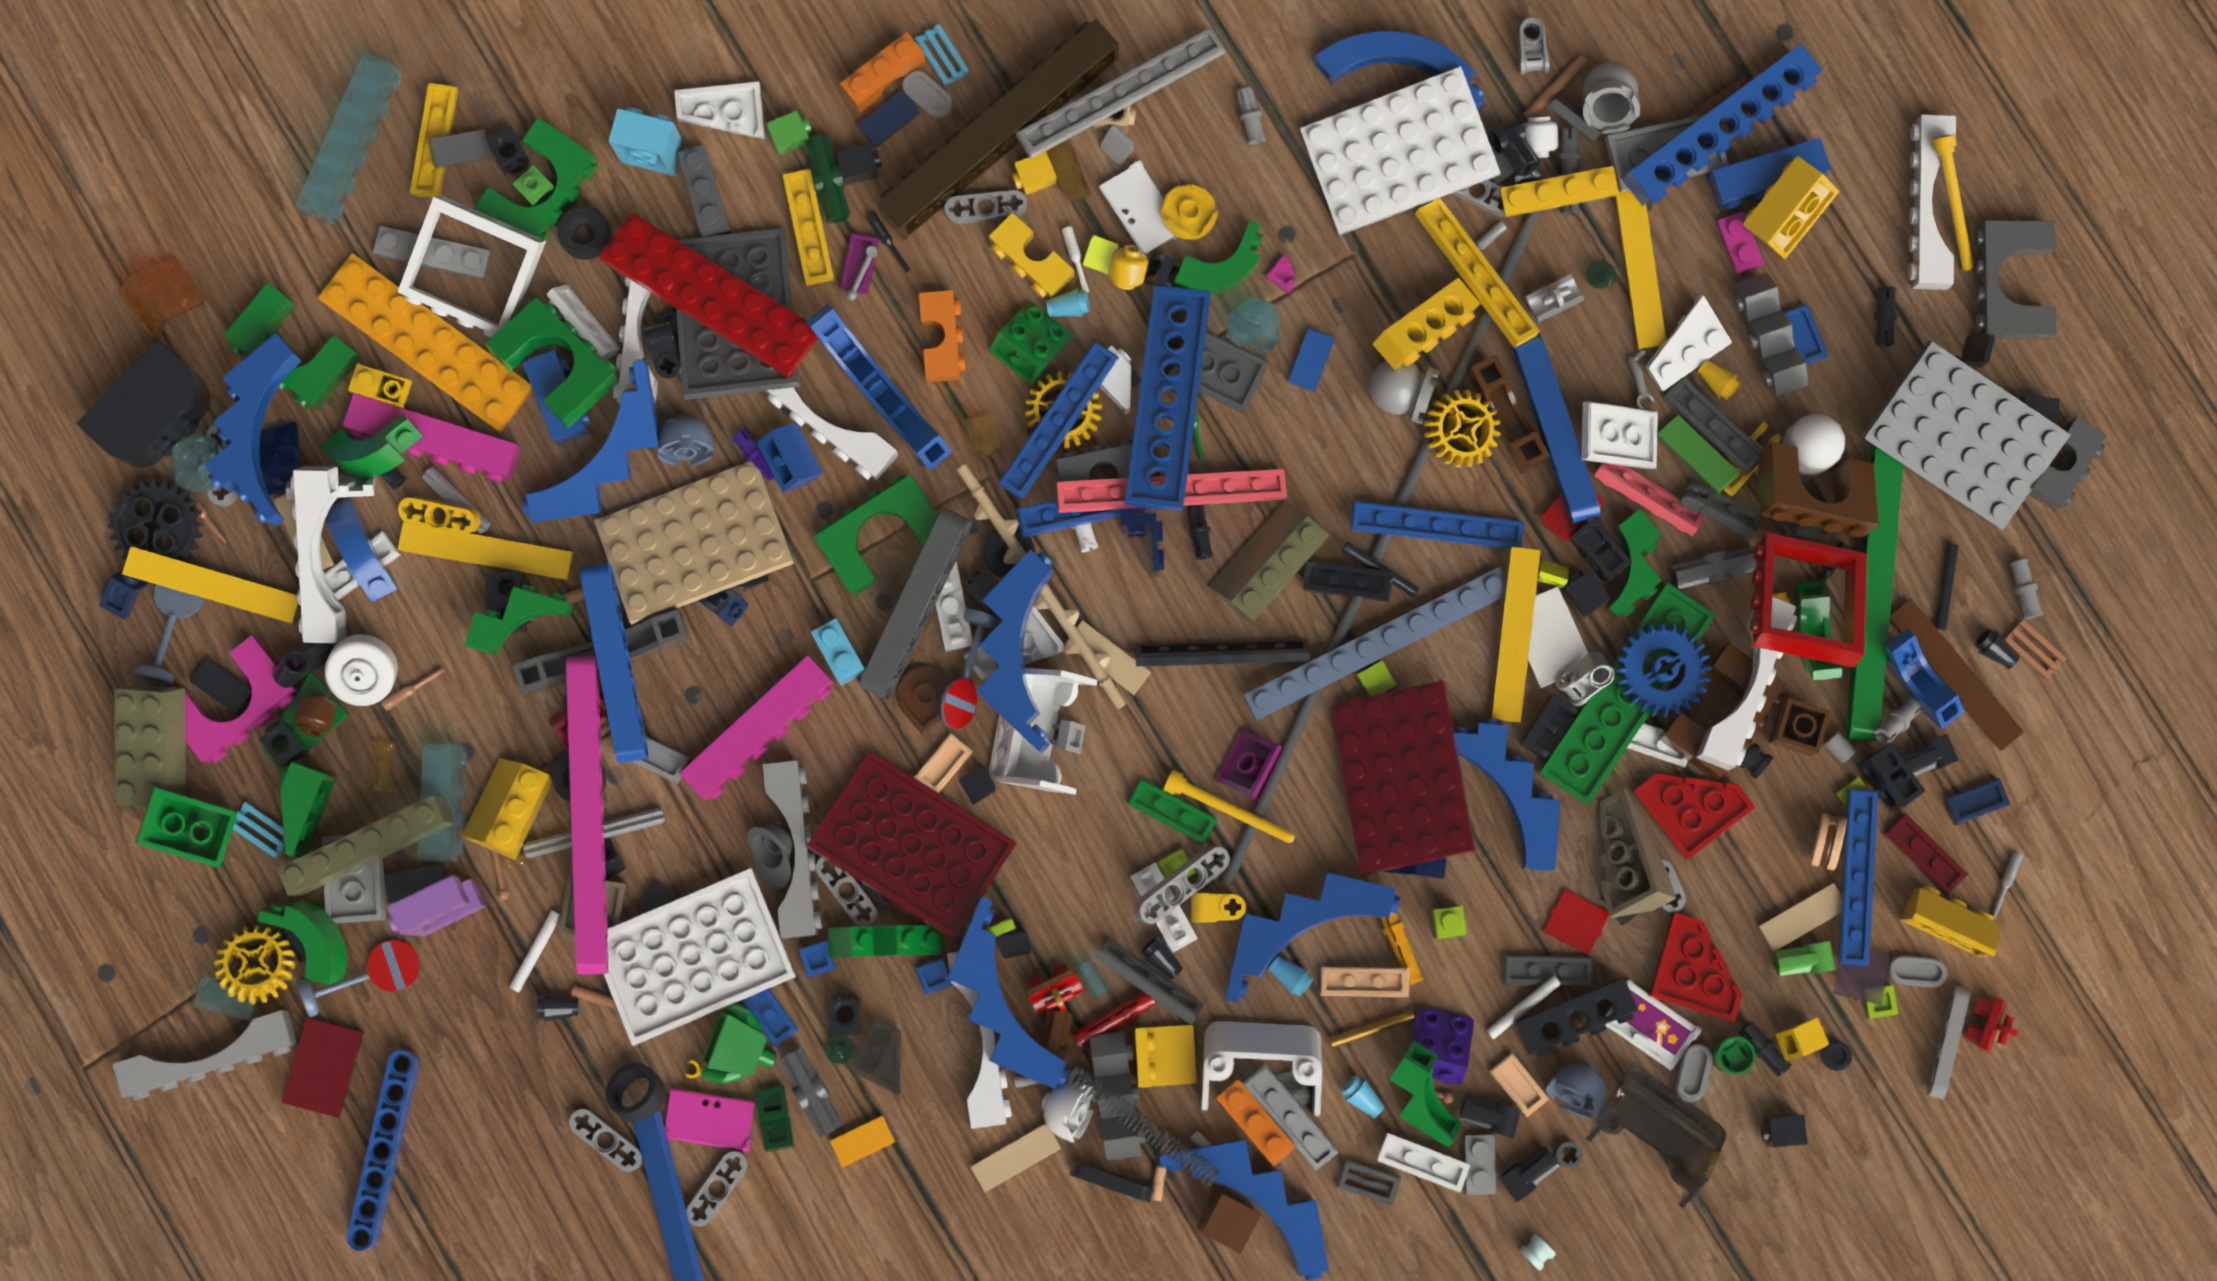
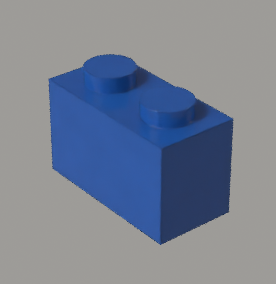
M797 423L773 429L757 442L783 493L806 486L823 473Z

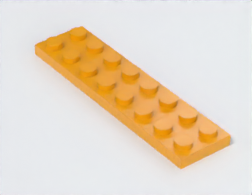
M352 253L318 296V299L501 433L533 391L531 384L514 371L509 372L495 357L424 305H416L404 299L405 295L398 293L399 287Z

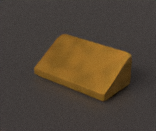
M1063 141L1047 150L1065 199L1075 200L1091 197L1089 186L1073 145Z

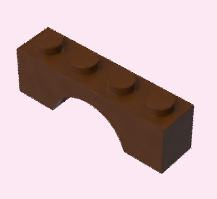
M1497 354L1472 366L1468 375L1477 393L1481 394V400L1490 401L1487 410H1497V413L1492 415V419L1501 421L1495 427L1501 432L1500 437L1519 473L1522 474L1546 462L1550 455L1537 430L1529 424L1522 413L1512 391L1510 379Z

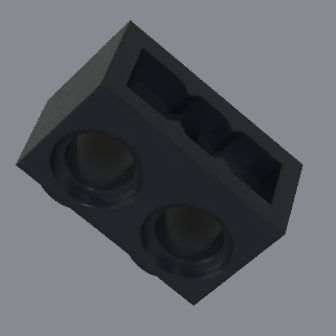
M1594 518L1569 539L1604 585L1632 563L1597 518Z
M520 571L485 573L486 609L501 614L500 619L503 620V615L510 595L503 594V585L508 581H514L515 587L521 589L523 584L530 586L529 579H525V575ZM531 620L520 625L512 633L527 632V624H531Z
M1892 743L1877 748L1856 764L1874 791H1878L1879 798L1889 812L1904 808L1926 791Z

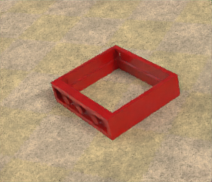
M1767 532L1760 543H1756V551L1753 554V559H1756V567L1754 568L1751 581L1752 584H1755V592L1751 598L1750 608L1754 609V617L1749 627V630H1752L1753 633L1752 647L1854 668L1865 653L1867 553ZM1774 555L1845 570L1843 642L1771 627Z

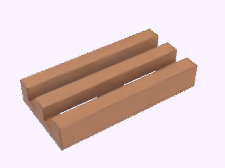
M2024 619L2004 638L2014 652L2044 680H2048L2051 674L2059 668V665L2067 659ZM2022 629L2027 635H2029L2046 652H2048L2055 659V661H2052L2044 652H2042L2025 635H2023L2020 632V630ZM2016 637L2049 668L2045 670L2012 639Z

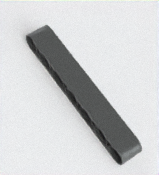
M947 508L943 509L939 514L861 678V688L884 700H888L893 694L972 528L971 520Z

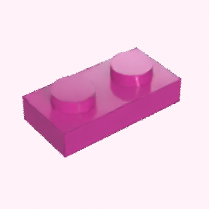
M1745 211L1716 221L1735 275L1761 267L1764 264L1754 235L1742 225L1746 221Z

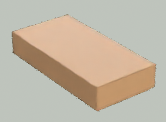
M950 733L914 778L935 792L940 793L971 756L973 751Z
M1510 1053L1489 1070L1490 1074L1516 1106L1522 1110L1525 1117H1528L1549 1100V1097L1513 1053Z

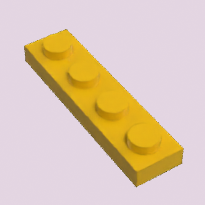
M428 83L410 187V194L412 196L433 198L434 196L441 195L445 167L434 168L428 140L451 135L459 91L455 86Z
M1613 166L1500 188L1505 217L1618 196L1619 194Z
M811 169L783 174L806 286L834 281Z

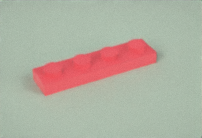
M1601 463L1594 475L1604 485L1614 488L1624 494L1630 501L1637 502L1650 510L1653 515L1663 518L1673 524L1679 531L1686 532L1692 537L1705 516L1700 511L1691 512L1687 508L1682 507L1681 499L1627 466Z

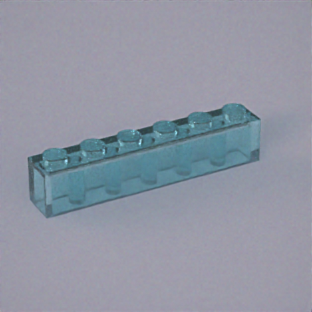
M363 52L296 202L295 207L302 214L332 226L335 219L338 220L344 210L343 201L347 193L350 194L355 186V174L358 168H362L365 164L367 147L377 137L379 120L389 110L390 101L388 100L391 93L396 91L400 85L401 72L395 64Z

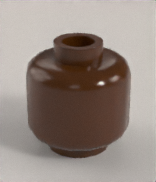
M313 691L312 695H305L300 698L295 715V723L300 727L299 730L302 733L311 736H322L323 733L331 730L337 706L329 699L330 696L328 694Z

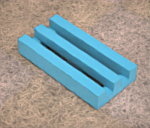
M940 24L935 25L932 30H927L924 35H919L915 38L945 87L969 73V69ZM937 34L960 68L959 72H956L934 36ZM927 40L931 42L952 75L949 78L946 77L926 46L925 42Z
M244 802L241 810L238 811L233 829L277 859L285 848L284 838L281 841L245 815L249 811L284 836L283 827L248 802ZM243 821L277 845V848L274 850L240 826L239 823Z

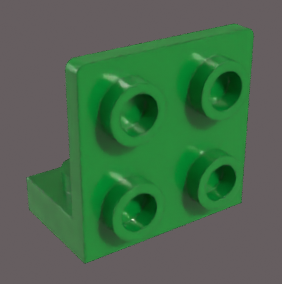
M1028 302L998 332L988 352L1031 386H1034L1042 376L1048 363L1072 340L1073 334L1052 317H1049L1048 314L1033 302Z

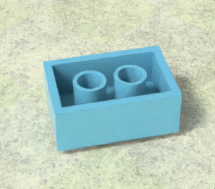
M627 107L626 110L617 109L608 142L620 162L676 177L680 163L678 152L683 151L685 144L675 124L671 122V118L660 114H655L654 117L643 115V111L632 107Z

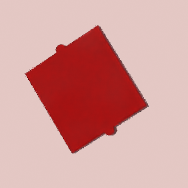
M1564 889L1556 906L1550 910L1552 914L1543 932L1589 956L1597 938L1602 936L1601 930L1609 917V912Z

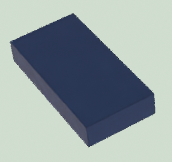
M901 90L860 122L858 128L872 145L877 148L917 117L920 111Z
M2000 778L1943 798L1954 826L2010 805Z

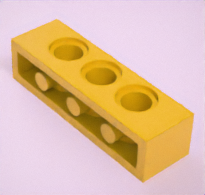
M1457 278L1384 330L1374 341L1373 345L1394 370L1403 364L1408 367L1420 357L1419 352L1423 350L1425 353H1428L1439 343L1437 339L1442 337L1446 340L1457 330L1455 326L1459 323L1462 327L1468 324L1476 316L1473 311L1481 303L1461 279Z

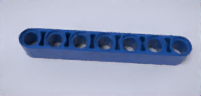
M1539 332L1536 337L1516 348L1512 345V349L1545 448L1550 455L1549 460L1569 519L1574 524L1600 516L1601 511L1585 461L1581 460L1582 453L1543 338Z
M606 562L581 567L580 577L616 759L619 764L648 759L649 754L611 563Z
M398 1050L390 1055L387 1062L347 1234L348 1245L355 1251H365L373 1248L380 1238L420 1067L418 1055L411 1050ZM402 1055L407 1056L410 1060V1066L406 1071H402L398 1067V1060ZM395 1084H399L403 1088V1096L399 1100L394 1099L391 1095V1089ZM388 1113L394 1114L397 1119L393 1129H389L384 1123V1118ZM381 1142L387 1143L390 1148V1153L386 1158L378 1154V1146ZM374 1171L380 1172L383 1176V1182L379 1187L374 1186L371 1182V1175ZM367 1200L373 1201L376 1205V1212L373 1216L367 1215L364 1210ZM361 1229L366 1230L369 1234V1241L366 1245L361 1244L357 1239V1234Z

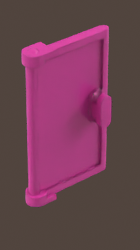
M671 1088L666 1123L664 1125L667 1139L749 1153L751 1149L750 1132L755 1101Z

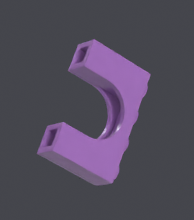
M450 876L388 906L390 914L387 915V920L394 932L398 930L399 934L424 937L487 907L475 880L468 879L461 883L457 876Z

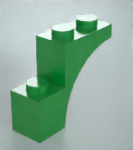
M1641 509L1614 530L1623 545L1625 554L1632 563L1627 567L1625 582L1620 594L1613 604L1606 609V612L1612 619L1618 615L1622 618L1626 617L1636 609L1633 603L1640 597L1645 601L1659 591L1656 585L1662 581L1640 554L1643 552L1647 556L1659 546L1656 541L1662 536Z
M523 584L521 589L513 587L503 620L500 619L501 614L485 609L483 614L474 612L464 645L470 649L498 656L504 641L520 625L531 619L547 615L570 617L573 606L566 602L567 597L551 592L550 596L547 597L538 594L540 589Z
M930 925L828 928L829 957L941 955V932Z
M1413 1040L1397 1062L1389 1080L1411 1093L1399 1117L1449 1148L1454 1142L1462 1122L1450 1114L1435 1092L1432 1071L1438 1055Z

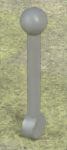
M867 247L866 259L851 290L846 293L847 300L854 301L857 298L856 291L872 258L877 256L876 247Z

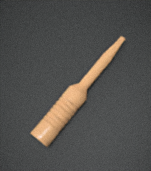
M1169 1135L1163 1140L1162 1147L1167 1141ZM1168 1144L1162 1150L1161 1154L1166 1153ZM1159 1165L1155 1167L1152 1188L1155 1189L1151 1200H1162L1166 1167L1161 1168Z

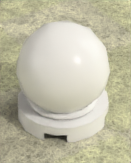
M1809 414L1801 417L1787 429L1781 443L1798 447L1799 474L1815 476L1824 473L1840 460L1845 449V435L1840 424L1831 417L1824 414Z

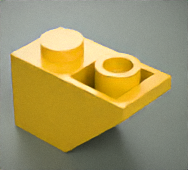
M357 364L348 391L351 394L354 393L404 408L413 381Z

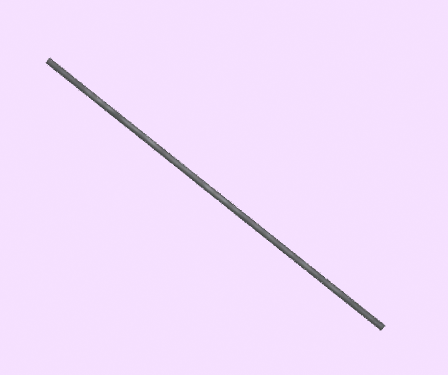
M1537 211L1527 214L1500 272L1499 277L1506 286L1540 215ZM1485 308L1445 394L1447 393L1451 396L1452 391L1459 390L1492 319ZM1432 437L1424 438L1393 506L1406 507L1432 448L1429 449L1427 447L1429 443L1433 442ZM1380 534L1370 556L1380 562L1392 536ZM1351 597L1326 653L1342 646L1363 599ZM1322 688L1305 697L1255 805L1253 814L1263 818ZM1249 824L1246 825L1221 882L1232 885L1257 828Z

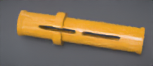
M1392 913L1391 919L1380 917L1384 926L1382 932L1384 936H1388L1400 968H1409V986L1425 980L1403 928L1406 927L1404 922H1400L1396 913Z

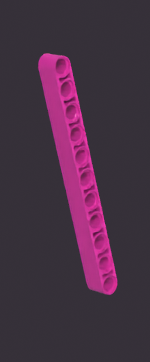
M596 655L572 656L566 658L576 969L578 975L608 974L598 664Z

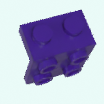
M1421 1006L1416 1012L1412 1041H1416L1438 1055L1433 1066L1432 1079L1441 1080L1446 1084L1461 1085L1468 1068L1474 1028L1473 1018Z

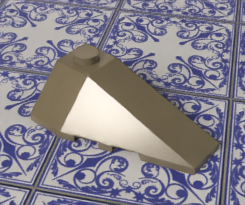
M1622 789L1600 801L1601 836L1604 837V854H1601V864L1604 865L1605 881H1601L1610 917L1615 918L1653 911L1676 899L1668 872L1628 791Z

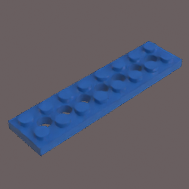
M1154 285L1125 505L1183 511L1211 291ZM1181 311L1187 315V319L1182 323H1176L1171 319L1172 314ZM1172 338H1179L1183 341L1184 345L1178 350H1173L1169 348L1167 343ZM1172 364L1180 368L1179 374L1173 377L1164 373L1166 366ZM1171 391L1175 393L1177 398L1173 403L1167 404L1160 399L1161 395L1164 392ZM1167 418L1173 422V426L1171 429L1163 431L1157 427V422L1160 419ZM1157 446H1166L1170 450L1169 454L1164 458L1156 457L1153 450ZM1159 472L1165 475L1166 480L1161 485H1154L1149 480L1150 476Z

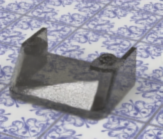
M1631 1067L1622 1077L1606 1100L1599 1116L1595 1117L1586 1136V1140L1591 1142L1601 1130L1607 1134L1618 1135L1625 1128L1671 1161L1669 1172L1672 1180L1685 1188L1679 1202L1681 1208H1684L1709 1181L1726 1140V1132L1717 1121L1693 1104L1681 1100L1676 1092L1639 1067Z

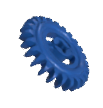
M1664 622L1659 623L1657 631L1652 624H1648L1647 634L1639 628L1637 629L1638 640L1629 636L1627 639L1631 647L1621 646V650L1626 656L1617 657V661L1623 664L1624 667L1617 668L1615 671L1618 674L1624 675V678L1617 683L1619 685H1627L1622 694L1624 696L1633 695L1630 701L1631 705L1640 701L1641 712L1649 706L1652 716L1656 715L1658 709L1661 710L1663 717L1668 716L1669 709L1677 716L1680 714L1679 706L1687 711L1691 709L1688 700L1694 703L1700 702V699L1695 694L1696 692L1701 694L1707 692L1700 684L1711 681L1703 673L1710 671L1712 667L1702 663L1710 655L1699 654L1705 644L1694 646L1693 643L1697 635L1695 634L1687 639V627L1676 633V623H1673L1668 631H1666ZM1657 649H1668L1677 654L1675 657L1662 655L1656 658L1649 667V673L1643 676V662L1650 652ZM1679 660V662L1670 667L1667 673H1659L1650 680L1647 679L1659 671L1658 669L1661 668V664L1663 666L1669 665ZM1683 664L1684 676L1681 683L1674 689L1661 691L1649 685L1654 681L1658 683L1671 681L1677 676L1679 666Z

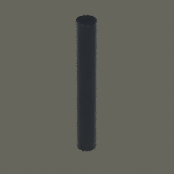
M1345 543L1341 550L1343 553L1368 569L1393 572L1392 584L1411 597L1417 594L1419 587L1351 543Z
M1947 544L1935 623L1936 629L1946 631L1959 548V545Z

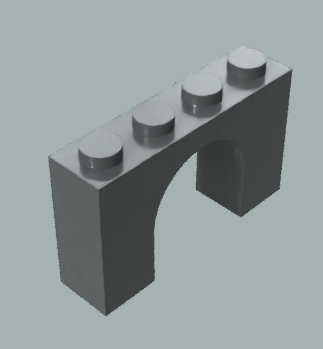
M2054 221L1983 222L1976 229L1974 236L1975 246H1979V257L1975 261V273L1979 274V285L1976 287L1975 299L1977 303H1980V313L1976 316L1977 331H1980V335H1994L1995 339H2051L2057 334L2056 306H2027L2011 301L2000 288L1998 272L2001 263L2008 257L2019 255L2048 256L2054 251Z

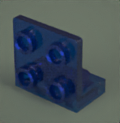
M296 422L261 430L260 464L269 495L286 491V482L291 481L293 470L305 466L301 459L299 429Z
M1156 513L1122 514V534L1128 533V538L1145 537V533L1151 532L1153 578L1159 577V570H1164L1165 566L1164 549H1158V542L1163 541L1162 520H1157Z

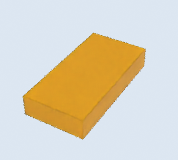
M883 1115L830 1141L842 1168L896 1142Z

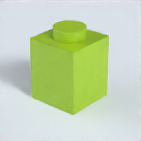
M1463 906L1431 910L1435 940L1467 935Z

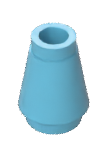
M1077 288L1046 300L1049 317L1083 316L1084 313L1090 312L1086 290L1079 291Z
M1279 956L1268 969L1291 995L1295 993L1299 997L1302 996L1313 981V978L1308 975L1309 971Z
M1357 1075L1351 1078L1341 1091L1345 1096L1344 1100L1372 1118L1377 1117L1385 1107L1365 1078L1360 1079Z

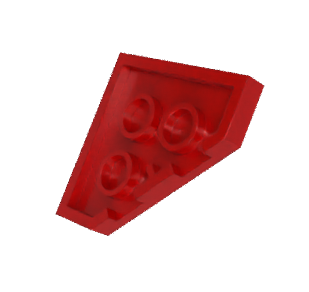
M1656 773L1632 791L1685 861L1689 860L1756 808L1740 786L1732 783Z
M1673 912L1649 997L1725 1021L1735 1022L1743 994L1728 971V966L1720 951L1715 947L1709 936L1707 927L1702 920Z

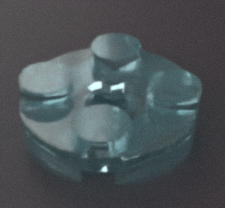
M195 434L174 446L173 469L176 484L180 488L204 493L216 487L207 477L211 472L205 467V464L223 450L220 443H216L213 440L214 438ZM198 459H202V464L199 465L198 470L197 461Z

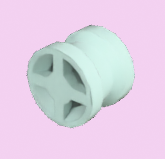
M1536 1233L1531 1237V1242L1527 1246H1522L1519 1249L1523 1256L1539 1271L1544 1267V1262L1548 1258H1553L1556 1255Z

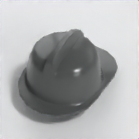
M774 822L766 827H752L747 833V841L758 875L770 887L776 889L784 888L791 878L788 861L794 848L791 836L783 829L780 822Z

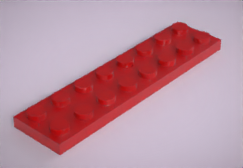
M631 213L599 255L600 261L788 378H790L818 340V337L806 323L807 320L634 213Z

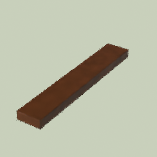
M1912 599L1907 600L1890 615V622L1900 634L1909 629L1916 635L1923 656L1929 666L1948 687L1958 694L1965 711L1999 751L2005 749L2024 733L2022 728Z

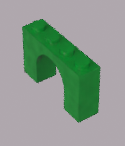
M538 117L522 141L528 149L555 167L557 184L551 197L540 205L522 207L488 187L473 209L542 238L547 242L549 238L548 232L553 225L557 226L568 204L570 202L574 203L581 193L580 187L586 179L590 180L596 173L598 160L594 154Z
M267 282L225 332L224 336L231 341L227 346L239 356H242L244 353L249 356L274 335L277 328L296 305ZM333 335L313 360L303 366L295 367L283 380L279 388L284 392L290 388L296 393L293 399L307 409L311 405L316 410H319L360 361L361 357Z
M536 297L485 344L490 353L509 372L533 351L543 346H560L569 350L574 355V366L568 378L544 399L548 410L569 429L618 384L615 376L617 370L606 358L601 360L595 355L597 350L587 339L582 342L576 336L578 332L567 320L564 323L556 317L559 315L549 302L543 304Z
M911 474L907 477L904 475L896 477L889 483L890 488L882 493L879 490L873 492L865 498V504L859 508H856V506L848 508L841 514L842 518L834 524L831 521L823 524L816 530L818 534L813 536L852 597L877 583L861 558L857 547L859 532L868 520L884 514L897 516L909 525L922 547H924L938 515Z

